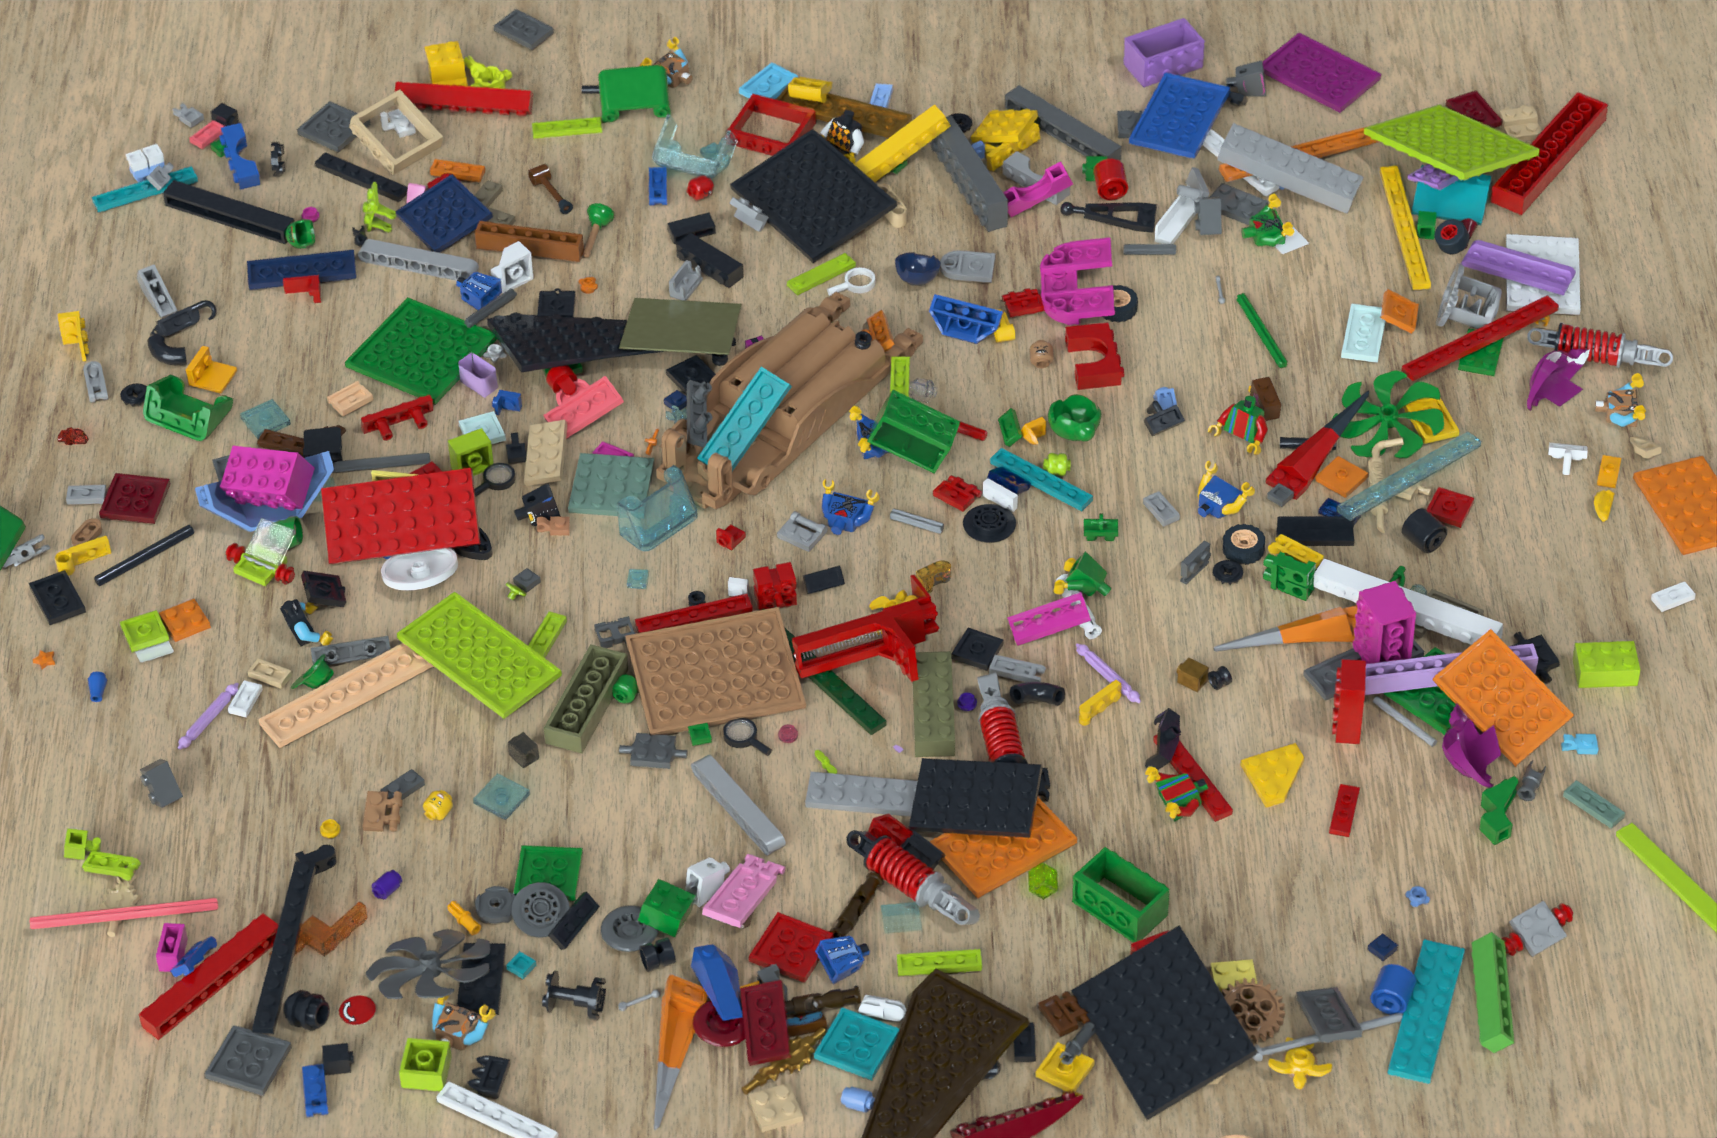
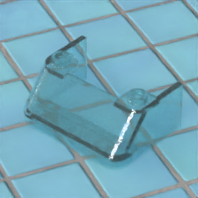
M667 114L652 154V159L656 165L695 176L704 175L710 179L716 177L728 167L737 144V139L730 130L727 131L720 152L712 160L700 158L681 152V145L677 141L672 140L677 124L672 116Z

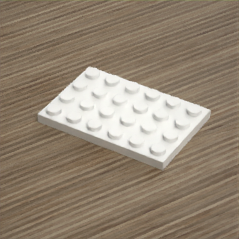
M1507 234L1506 248L1573 267L1576 274L1564 296L1506 279V311H1516L1548 295L1559 305V309L1555 314L1580 315L1579 238Z

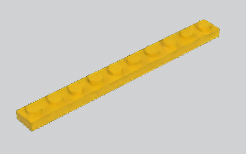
M1398 166L1380 167V176L1412 289H1430L1431 281Z

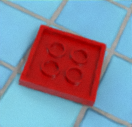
M777 912L750 953L749 962L765 968L776 964L780 974L805 983L820 960L815 952L821 940L834 938L833 933Z

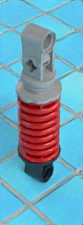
M1561 322L1557 330L1534 327L1527 334L1528 341L1533 345L1551 347L1556 351L1569 353L1572 349L1590 350L1587 357L1588 362L1594 359L1595 363H1599L1601 360L1602 364H1606L1608 361L1609 365L1617 366L1618 368L1622 362L1629 363V365L1637 362L1666 367L1672 363L1674 358L1673 353L1668 349L1638 344V340L1635 339L1634 341L1626 340V333H1620L1617 337L1616 333L1612 332L1608 337L1607 331H1603L1601 336V331L1596 330L1594 335V329H1589L1587 333V328L1583 327L1580 332L1579 326L1574 328L1573 325H1566ZM1533 331L1540 332L1541 339L1539 341H1534L1531 338ZM1668 353L1670 361L1667 363L1661 362L1660 355Z
M992 673L977 677L984 700L981 705L978 722L982 728L989 762L1028 764L1015 719V710L1008 705L1004 698H1001L997 674Z
M853 830L848 833L846 837L847 845L864 857V867L879 874L883 880L899 889L907 897H910L918 906L924 907L929 904L931 909L938 910L960 925H974L978 922L980 918L979 910L965 901L959 894L951 891V886L943 883L944 876L940 872H934L931 867H927L920 859L915 858L914 855L909 854L908 851L898 846L889 836L884 835L877 839L867 831ZM966 911H967V913H968V918H967V919L965 918V913H966Z

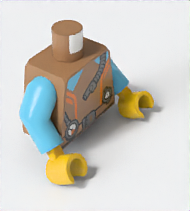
M674 36L672 39L673 43L670 39L667 42V47L673 49L674 52L669 51L653 64L662 65L666 68L668 87L671 88L677 87L682 82L688 85L692 81V75L689 74V63L681 48L677 47L679 39ZM646 57L640 63V66H650L652 64L651 59Z
M1634 374L1631 378L1632 383L1629 382L1617 390L1608 391L1606 401H1595V412H1605L1606 422L1617 424L1621 427H1637L1638 419L1643 420L1646 413L1644 406L1638 405L1637 389L1634 388L1644 386L1641 374Z
M449 995L437 998L438 1001L434 1005L432 1015L433 1031L436 1034V1040L449 1041L450 1048L453 1047L461 1051L468 1045L470 1046L480 1041L489 1024L487 1022L488 1019L495 1017L493 1009H490L486 1015L488 1010L486 1005L480 1008L479 1015L449 1002L444 1004Z

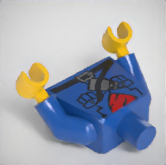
M853 406L849 411L850 419L852 421L857 420L858 446H860L863 458H880L886 453H890L867 442L875 420L861 414V409Z
M826 479L823 481L826 491L825 494L823 493L822 511L824 517L828 519V526L832 527V533L840 535L843 530L854 532L857 527L870 520L875 507L873 504L880 499L878 492L871 498L873 491L871 489L868 490L866 496L869 501L833 492L832 495L831 491L835 488L834 481L832 480L830 487H826Z

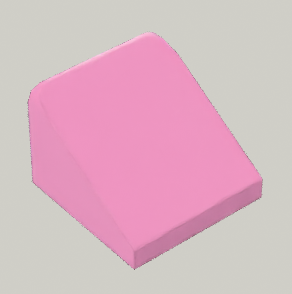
M409 183L407 203L424 193L426 186Z

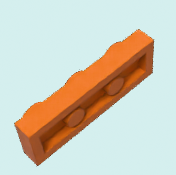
M435 159L430 168V175L441 177L442 174L447 173L460 180L481 182L485 173V166Z

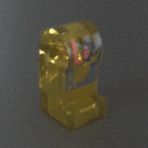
M945 560L934 562L917 570L916 577L926 591L931 593L934 586L950 581L951 564Z

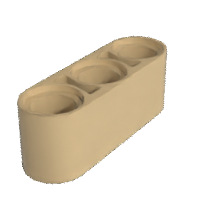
M878 184L881 189L897 202V207L884 216L892 226L896 228L904 227L907 224L906 206L888 184Z

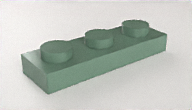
M1577 780L1564 790L1563 797L1611 829L1625 816L1624 811Z

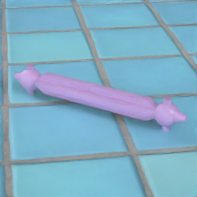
M1076 644L1078 654L1084 656L1085 660L1107 681L1111 683L1114 680H1118L1122 683L1121 693L1126 695L1129 701L1141 702L1139 693L1132 690L1131 686L1093 651H1090L1086 645Z
M238 683L228 685L225 692H222L187 730L186 736L179 739V750L189 747L191 741L195 740L229 703L231 696L236 695L238 691Z

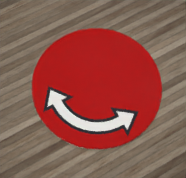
M361 995L347 998L339 1008L340 1018L351 1025H360L368 1022L376 1012L375 1003L370 998Z

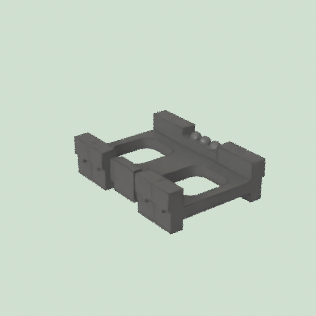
M629 616L619 618L618 621H611V623L607 622V624L606 622L594 624V630L598 636L600 647L603 648L613 647V644H619L623 641L626 644L625 636L635 634ZM629 626L631 632L621 634L618 628ZM611 631V637L601 638L599 632Z

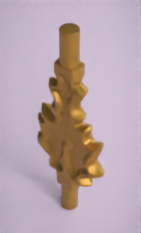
M821 1027L811 1036L808 1035L804 1038L796 1036V1039H790L791 1058L769 1062V1066L760 1068L759 1073L753 1076V1080L742 1087L744 1094L747 1095L756 1087L765 1085L769 1079L776 1081L779 1073H784L786 1069H789L792 1074L795 1069L801 1071L804 1064H811V1054L816 1051L813 1047L818 1040L825 1036L826 1030Z

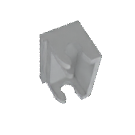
M686 260L669 281L670 297L687 301L703 281L699 266L694 271L691 268L692 264L690 261Z

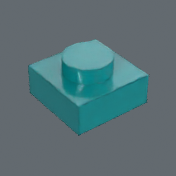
M519 951L506 966L508 971L524 979L537 965L536 960Z

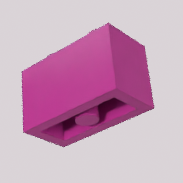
M164 923L156 953L160 972H171L170 970L184 956L188 942L185 924Z

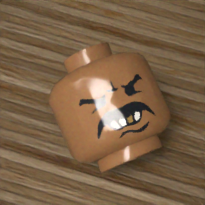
M1038 340L1030 346V361L1034 366L1046 368L1053 362V346L1049 342Z

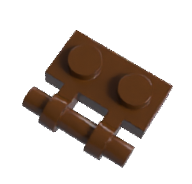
M1065 991L1062 994L1063 1000L1054 995L1038 1003V1009L1059 1037L1079 1029L1078 1022H1082L1084 1025L1091 1021L1087 1016V1011L1079 1006L1077 998L1071 995L1069 991Z

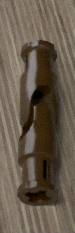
M870 872L866 875L865 882L858 887L848 906L838 917L835 927L830 929L829 932L833 933L834 938H839V936L846 937L848 932L854 929L860 915L864 913L875 897L876 890L883 885L884 881L879 874Z
M856 985L852 989H834L823 995L813 993L792 997V1000L785 1001L787 1015L794 1014L799 1016L824 1010L823 1007L837 1009L847 1004H861L859 987ZM812 997L813 1010H808L804 1006L805 1001Z

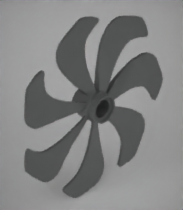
M450 929L434 932L433 936L442 939L438 953L434 950L427 951L425 940L421 937L407 938L392 943L386 949V953L405 950L415 955L419 960L399 956L383 957L376 960L365 974L370 981H373L382 972L407 969L390 975L380 982L378 986L379 991L387 999H402L403 996L399 989L406 982L420 975L421 977L415 987L416 995L421 998H443L453 993L454 989L440 987L435 983L434 978L439 976L441 972L456 981L466 983L489 972V964L486 963L467 969L444 968L441 964L483 958L490 953V941L478 938L475 945L467 951L447 960H440L450 949L465 939L464 933Z

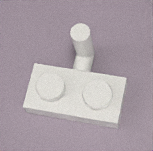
M399 109L388 112V116L386 112L380 114L384 131L395 129L399 138L416 133L414 125Z
M1549 443V455H1552L1554 458H1563L1564 456L1562 470L1564 475L1570 474L1572 459H1587V446Z

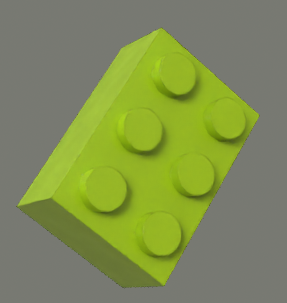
M1634 641L1575 643L1572 660L1578 688L1638 686L1640 665Z

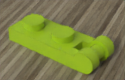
M91 851L82 867L86 872L122 877L124 880L130 881L134 876V870L140 867L141 862L134 857Z

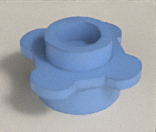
M1415 886L1406 892V897L1409 898L1410 904L1413 907L1430 902V898L1426 896L1427 892L1423 887Z

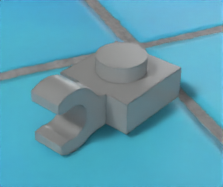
M170 162L162 168L158 165L146 178L159 191L171 179L168 173L174 166Z

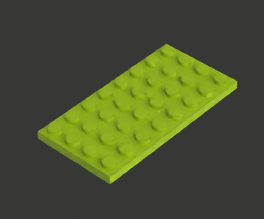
M456 592L450 594L397 633V639L503 719L562 676V671Z

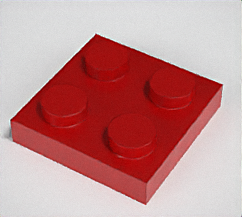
M1438 487L1426 510L1439 521L1461 528L1474 504V498Z

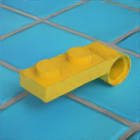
M105 535L58 552L55 555L58 572L65 570L68 576L75 572L76 565L111 554L109 540Z

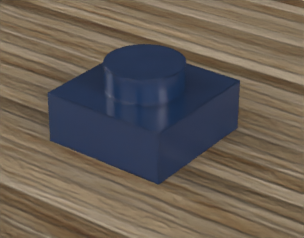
M676 390L664 398V404L677 413L687 406V396Z
M1382 933L1368 944V950L1384 962L1398 950V945Z

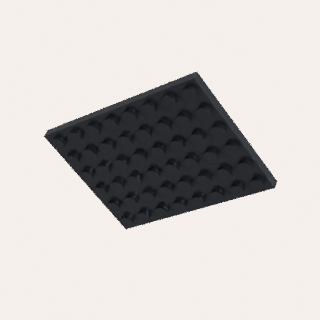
M811 129L730 184L731 189L739 197L750 202L749 205H755L762 209V213L769 217L767 222L812 263H815L897 207V202L814 129Z
M1180 925L1071 990L1072 994L1077 998L1080 1007L1087 1011V1016L1091 1020L1089 1022L1095 1025L1093 1029L1096 1028V1035L1146 1120L1151 1119L1259 1054Z

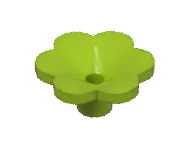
M509 582L505 584L510 589L508 598L514 600L517 595L524 597L527 595Z

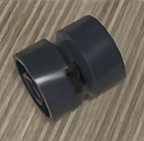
M668 937L657 940L655 945L648 943L639 946L640 957L647 972L659 969L660 965L665 967L676 963L674 949Z

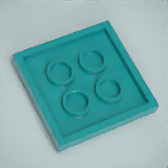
M842 1007L816 1049L814 1059L872 1081L894 1045L900 1029Z

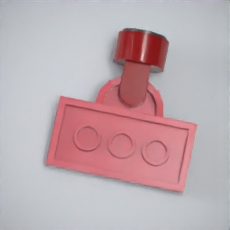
M568 365L553 367L547 373L546 381L556 394L559 406L543 416L547 422L566 420V439L624 403L622 397L606 376L589 385L586 381L578 379Z

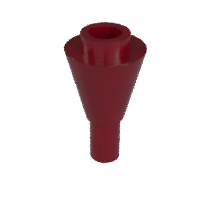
M1467 218L1461 220V222L1468 231L1470 240L1478 225L1473 219Z

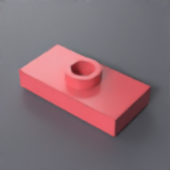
M213 120L189 138L190 143L204 149L216 140L219 135H222L221 128L225 126Z

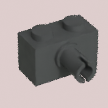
M1219 196L1197 197V202L1194 203L1195 213H1198V220H1195V230L1200 235L1222 234L1221 198Z
M159 759L139 769L142 774L140 779L143 785L148 788L150 792L148 797L153 805L163 808L183 797L168 761Z

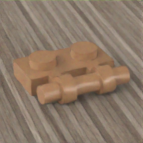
M368 791L362 826L363 831L384 832L385 825H389L390 831H397V826L400 824L401 819L399 811L403 804L401 799L402 793L396 791L394 792V797L388 799V792ZM387 808H392L391 814L387 816Z

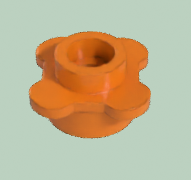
M586 277L580 279L578 283L581 285V291L587 294L593 293L598 288V284L595 283L596 278Z

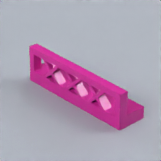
M1082 592L1007 617L1017 646L1091 621ZM1080 600L1081 602L1080 604L1074 606L1071 605L1072 602ZM1055 608H1061L1057 612H1052ZM1042 614L1039 618H1033L1035 615ZM1020 620L1024 621L1022 624L1014 626L1013 624L1014 622Z

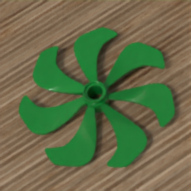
M1397 370L1379 375L1375 378L1373 385L1375 393L1383 406L1378 407L1365 400L1357 413L1376 416L1360 421H1350L1341 437L1346 439L1358 437L1381 422L1372 440L1365 445H1352L1351 450L1357 456L1372 457V448L1375 444L1388 440V428L1395 427L1400 437H1403L1404 445L1394 456L1396 458H1409L1422 448L1423 439L1399 423V417L1417 420L1429 425L1433 435H1437L1444 429L1443 413L1435 408L1398 414V410L1421 398L1440 400L1439 389L1426 382H1416L1409 387L1395 406L1390 402L1392 388L1395 383L1406 378L1407 375ZM1362 382L1353 383L1346 388L1342 397V405L1345 408L1361 396L1360 388ZM1387 448L1380 451V456L1385 453Z

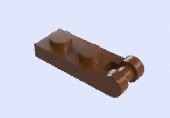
M265 429L257 441L258 447L295 452L303 457L304 438Z

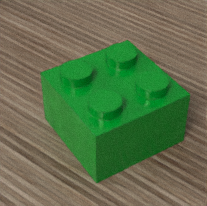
M658 879L643 902L638 921L676 938L691 913L696 895Z

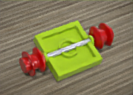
M237 543L229 545L226 549L227 560H234L236 564L233 567L234 573L258 584L266 586L275 577L276 581L280 582L282 580V583L287 585L295 577L294 568L291 566L287 568L286 564L288 561L286 556L258 544H255L247 553L245 547H239Z

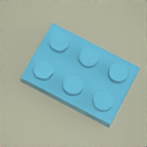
M771 62L739 88V94L750 98L752 94L776 99L794 77L798 78V75Z

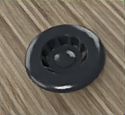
M984 504L976 506L966 513L963 519V527L971 538L980 542L995 543L1005 540L1014 532L1016 519L1007 508L1005 509L995 504Z

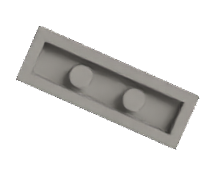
M1192 167L1186 180L1188 186L1179 185L1177 195L1192 198L1194 202H1197V197H1208L1210 192L1199 169Z

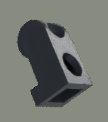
M327 844L307 854H304L303 851L295 853L296 862L316 864L315 875L334 867L337 862L334 847Z

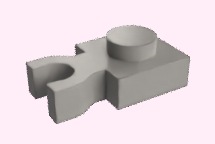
M183 103L180 104V110L173 108V114L191 128L204 120L202 113L193 107L188 109Z

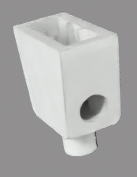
M707 858L688 867L685 891L696 895L695 905L701 907L724 883V875L730 872L728 864L726 862L718 863L713 858Z

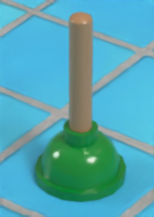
M593 203L587 209L592 229L583 252V257L585 258L590 256L599 229L607 226L614 220V211L604 204Z

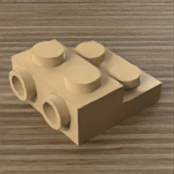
M1522 105L1515 109L1506 107L1499 112V117L1503 120L1501 128L1509 136L1521 141L1535 140L1542 132L1538 124V115L1533 106Z

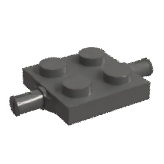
M636 733L632 746H619V753L631 754L630 766L670 769L675 757L687 759L688 750L676 749V736L658 734L650 736L647 733Z

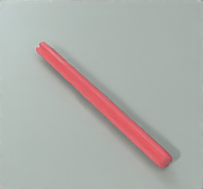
M217 898L35 916L30 917L29 921L31 929L202 912L217 910L218 901Z

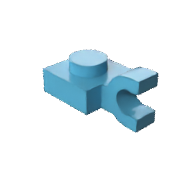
M1569 734L1563 735L1562 751L1577 750V754H1598L1599 748L1596 734H1576L1575 738Z

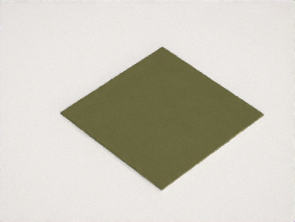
M634 298L619 348L729 355L742 304Z

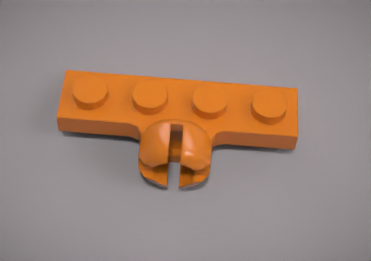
M880 310L867 318L869 330L863 329L862 331L868 332L872 337L871 341L876 339L881 344L884 352L892 348L894 340L886 315L883 310Z

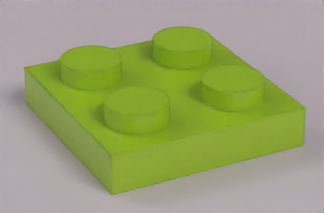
M157 610L120 622V627L132 652L169 641L168 633Z

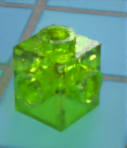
M1043 862L1028 871L1029 891L1043 900L1058 891L1057 871Z

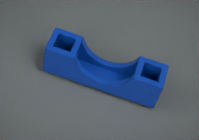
M242 124L222 127V135H219L221 145H225V148H223L225 157L230 159L228 165L230 171H234L232 173L234 183H238L240 190L260 185L259 172L255 161L246 160L239 156V153L247 147L246 135Z

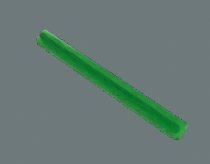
M1245 293L1238 294L1237 301L1277 366L1281 369L1287 367V359Z

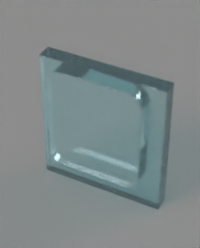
M916 902L881 905L884 934L922 930L919 907Z

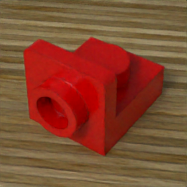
M731 524L725 530L721 528L716 530L717 543L731 551L746 538L745 531Z

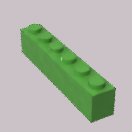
M1491 932L1472 942V958L1480 1030L1479 1041L1483 1047L1496 1053L1515 1042L1505 942Z

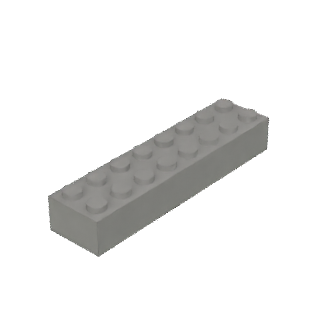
M1234 123L1221 146L1217 159L1348 214L1363 180L1361 175Z

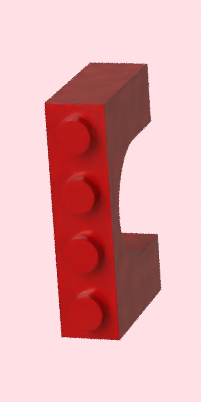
M1108 322L1065 327V343L1068 353L1089 350L1099 352L1105 356L1097 362L1075 364L1074 378L1078 390L1121 385V379L1124 377L1123 366L1120 367L1121 357L1120 354H1117V342L1113 341L1114 331L1110 329Z

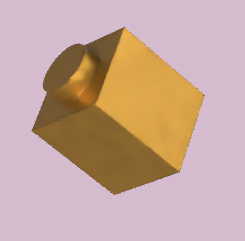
M1188 657L1177 668V683L1198 692L1208 681L1209 667Z

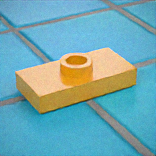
M1607 455L1602 456L1597 479L1598 486L1616 488L1621 458Z

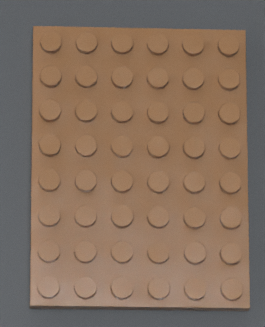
M779 607L625 636L650 736L688 731V726L708 723L709 727L725 724L733 719H751L806 708V702Z

